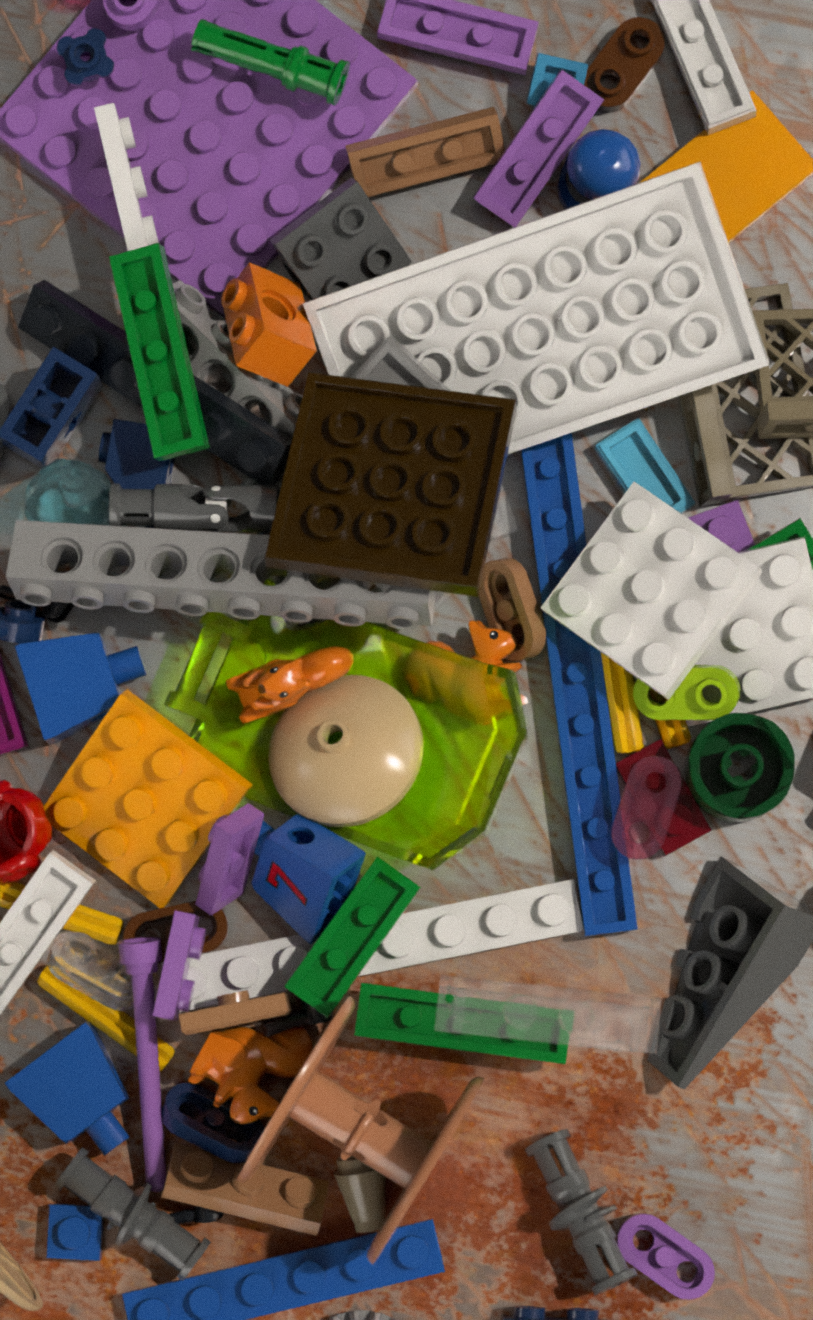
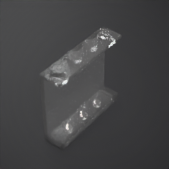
M440 975L435 1031L568 1044V1046L643 1054H656L661 998ZM445 995H453L454 1001L451 1003L445 1002ZM648 1014L653 1018L650 1024H648Z

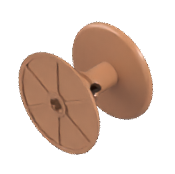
M348 996L281 1101L243 1166L237 1181L245 1183L254 1176L290 1118L342 1149V1160H347L353 1156L404 1188L368 1249L367 1259L373 1265L432 1172L480 1089L484 1078L474 1077L471 1079L434 1139L430 1141L380 1110L381 1101L379 1099L369 1103L319 1072L354 1011L355 1001L351 996Z

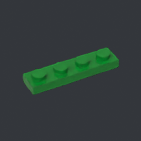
M155 243L110 256L109 260L154 459L164 461L210 448L164 246L160 243Z
M361 983L354 1036L566 1064L572 1011Z

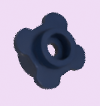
M92 28L88 30L86 35L77 38L64 36L58 41L57 52L60 56L64 57L67 67L64 76L71 85L79 86L83 82H92L100 77L106 78L112 74L114 62L106 54L104 45L107 38L100 29ZM83 53L90 54L88 61L81 60Z

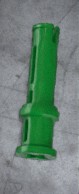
M201 19L197 24L191 43L193 45L191 50L194 52L213 56L231 64L272 76L281 80V84L289 91L295 92L299 88L326 97V102L334 106L337 105L341 98L349 74V61L341 59L336 63L309 54V48L302 45L299 47L294 46L292 50L280 47L253 36L218 26L204 19Z

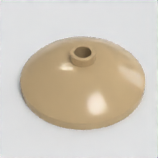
M344 675L324 687L307 692L295 706L283 711L270 739L268 761L271 778L279 795L297 814L328 827L361 825L387 813L410 790L422 762L423 733L413 708L395 688L372 677ZM343 732L339 742L328 744V740L333 733Z

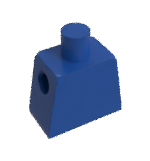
M100 633L15 645L44 741L49 745L58 743L102 720L121 694L119 684L147 676L138 646L108 654L106 644Z
M89 1022L82 1024L5 1082L7 1088L66 1144L71 1143L84 1132H87L105 1156L130 1137L112 1113L113 1110L130 1097L96 1028Z

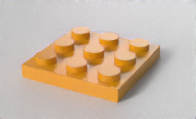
M127 689L116 699L43 808L51 826L157 907L164 908L170 903L209 848L211 842L208 840V835L214 823L223 815H231L253 784Z

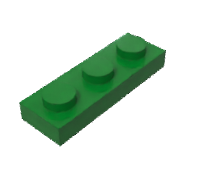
M377 856L284 987L329 1018L421 887Z

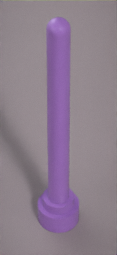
M137 937L118 942L120 964L126 967V974H130L132 977L146 1182L152 1185V1192H161L164 1188L167 1173L156 1017L152 1015L155 1006L153 973L158 971L157 962L162 961L161 938Z

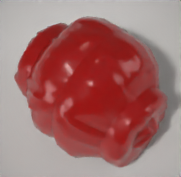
M7 780L0 781V885L17 882L21 878L36 872L42 864L40 854L52 840V826L46 816L40 798L31 791L13 788L11 782Z

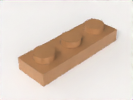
M495 107L345 145L352 177L358 181L368 197L493 165L505 150L498 113Z
M178 1143L174 1144L162 1198L317 1236L322 1221L329 1181L261 1164L248 1182L241 1183L237 1181V1178L246 1162L231 1163L205 1150Z

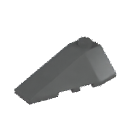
M722 856L694 902L690 919L696 921L688 950L680 949L676 966L682 968L674 996L667 998L664 1002L647 1059L649 1063L671 1082L682 1089H685L796 969L813 941V911L790 894Z

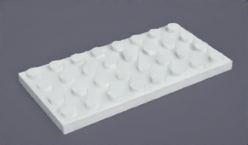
M701 161L303 303L328 375L352 378L391 335L451 391L515 399L517 412L508 454L766 367L770 364Z

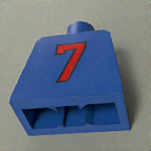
M295 815L276 830L263 820L254 852L259 857L251 883L253 889L311 945L319 939L354 890L366 852L317 822L301 815Z

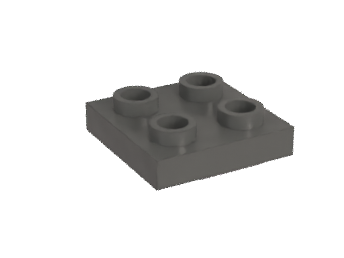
M353 178L348 179L269 240L283 259L282 264L294 282L301 285L302 291L311 300L400 269L412 263L358 181Z

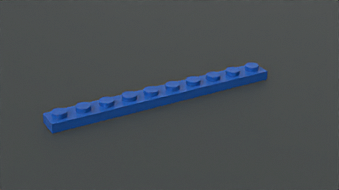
M572 433L521 450L541 606L587 545ZM542 610L546 629V648L584 937L638 930L601 652Z

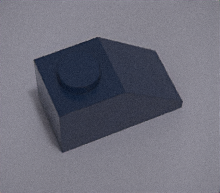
M114 419L111 433L103 432L98 456L99 462L106 463L105 471L111 481L119 483L122 489H154L156 484H171L176 457L164 461L154 459L147 424ZM144 526L145 528H154V526Z

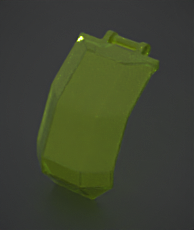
M270 579L263 583L266 586H275L274 581ZM207 612L205 615H202L199 624L203 625L178 686L175 691H169L164 706L195 719L189 736L253 784L245 798L290 817L299 815L279 795L269 770L270 739L283 711L243 724L239 715L244 707L238 693L227 688L226 680L275 659L294 660L318 649L339 646L349 649L354 655L352 668L345 675H362L381 680L395 688L408 701L421 725L423 757L418 775L410 790L387 813L361 825L323 827L341 837L432 871L487 837L528 738L516 672L468 658L384 629L370 622H365L360 626H345L334 620L327 619L315 627L291 631L287 628L285 619L281 616L259 615L256 619H239L237 622L219 612ZM223 634L231 638L232 641L206 702L202 704L194 699ZM343 732L333 733L328 740V744L339 742Z

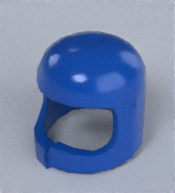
M600 129L588 132L575 142L560 171L557 184L559 202L564 209L581 204L575 201L568 191L566 183L567 171L570 182L576 190L590 200L637 184L641 161L638 150L630 139L617 131Z

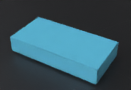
M639 417L595 445L594 449L624 494L631 484L636 482L681 514L695 505L696 502Z

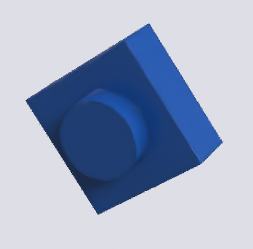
M50 1204L46 1258L100 1261L102 1259L104 1218L91 1211L89 1205Z

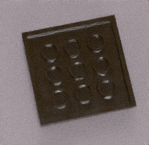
M308 372L264 557L266 566L268 568L478 597L517 412L516 400Z

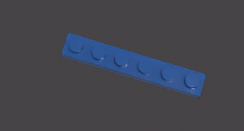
M432 1218L397 1227L373 1265L367 1259V1252L378 1232L186 1277L184 1281L178 1279L124 1292L122 1297L127 1319L247 1320L445 1272L434 1221Z

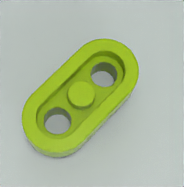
M694 665L671 698L663 703L654 701L650 695L651 688L639 679H637L633 689L634 702L639 711L655 720H715L718 717L730 714L740 698V684L737 677L731 670L721 665ZM707 685L717 686L721 691V700L714 703L707 701L703 696V688Z

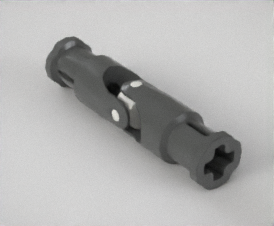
M111 483L109 523L110 526H154L157 529L190 531L207 529L210 531L271 532L280 489L278 485H212L202 488L197 485L156 484L154 489H122L119 483ZM231 500L241 503L249 510L236 517H229L228 515Z

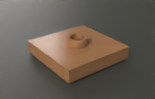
M248 990L217 996L218 1006L178 1015L182 1033H185V1035H196L211 1032L214 1029L221 1030L288 1016L292 1012L288 993L284 992L250 999Z

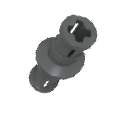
M563 1129L528 1146L525 1151L528 1157L534 1156L547 1183L546 1189L560 1210L549 1222L551 1230L569 1229L572 1235V1244L577 1254L582 1256L594 1281L595 1286L591 1290L594 1296L631 1280L638 1274L634 1267L628 1268L615 1241L617 1236L611 1224L604 1218V1216L618 1208L615 1204L599 1206L597 1203L608 1191L607 1186L605 1185L591 1191L590 1180L585 1170L580 1168L567 1141L571 1137L569 1130ZM552 1148L554 1150L564 1170L565 1176H561L549 1149ZM596 1248H601L614 1276H609Z
M82 1147L61 1174L54 1187L60 1191L65 1187L91 1207L90 1210L99 1217L107 1218L111 1221L106 1229L111 1230L118 1226L119 1230L115 1240L116 1246L121 1248L127 1241L134 1238L141 1248L148 1253L153 1252L179 1271L176 1277L184 1281L211 1241L204 1238L201 1242L174 1222L175 1218L167 1212L155 1208L156 1204L154 1202L151 1204L147 1202L152 1187L150 1183L146 1182L132 1191L121 1178L116 1175L113 1177L86 1157L89 1152Z

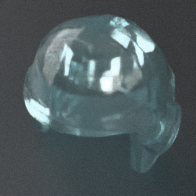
M55 459L52 463L42 468L27 486L24 499L25 516L28 521L110 526L109 494L111 482L103 472L91 464L75 459Z

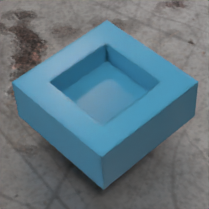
M537 53L526 104H537L560 69L584 85L589 64Z

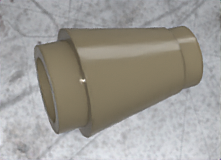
M341 1156L336 1159L338 1170L333 1174L351 1219L354 1222L355 1231L370 1232L380 1229L386 1219V1177L353 1156L347 1160H342Z

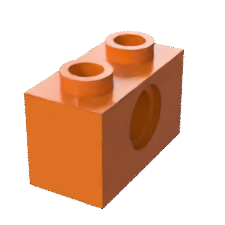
M250 262L237 278L228 282L221 298L235 365L288 387L317 352L311 325L303 306L305 301L301 285Z

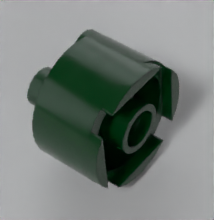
M726 714L710 722L690 745L684 766L686 784L696 803L711 816L724 822L751 821L771 811L786 797L794 777L795 754L788 737L774 722L753 714ZM733 755L738 761L745 758L750 761L751 767L746 771L749 780L745 781L740 775L732 777L727 769L732 765L729 756Z

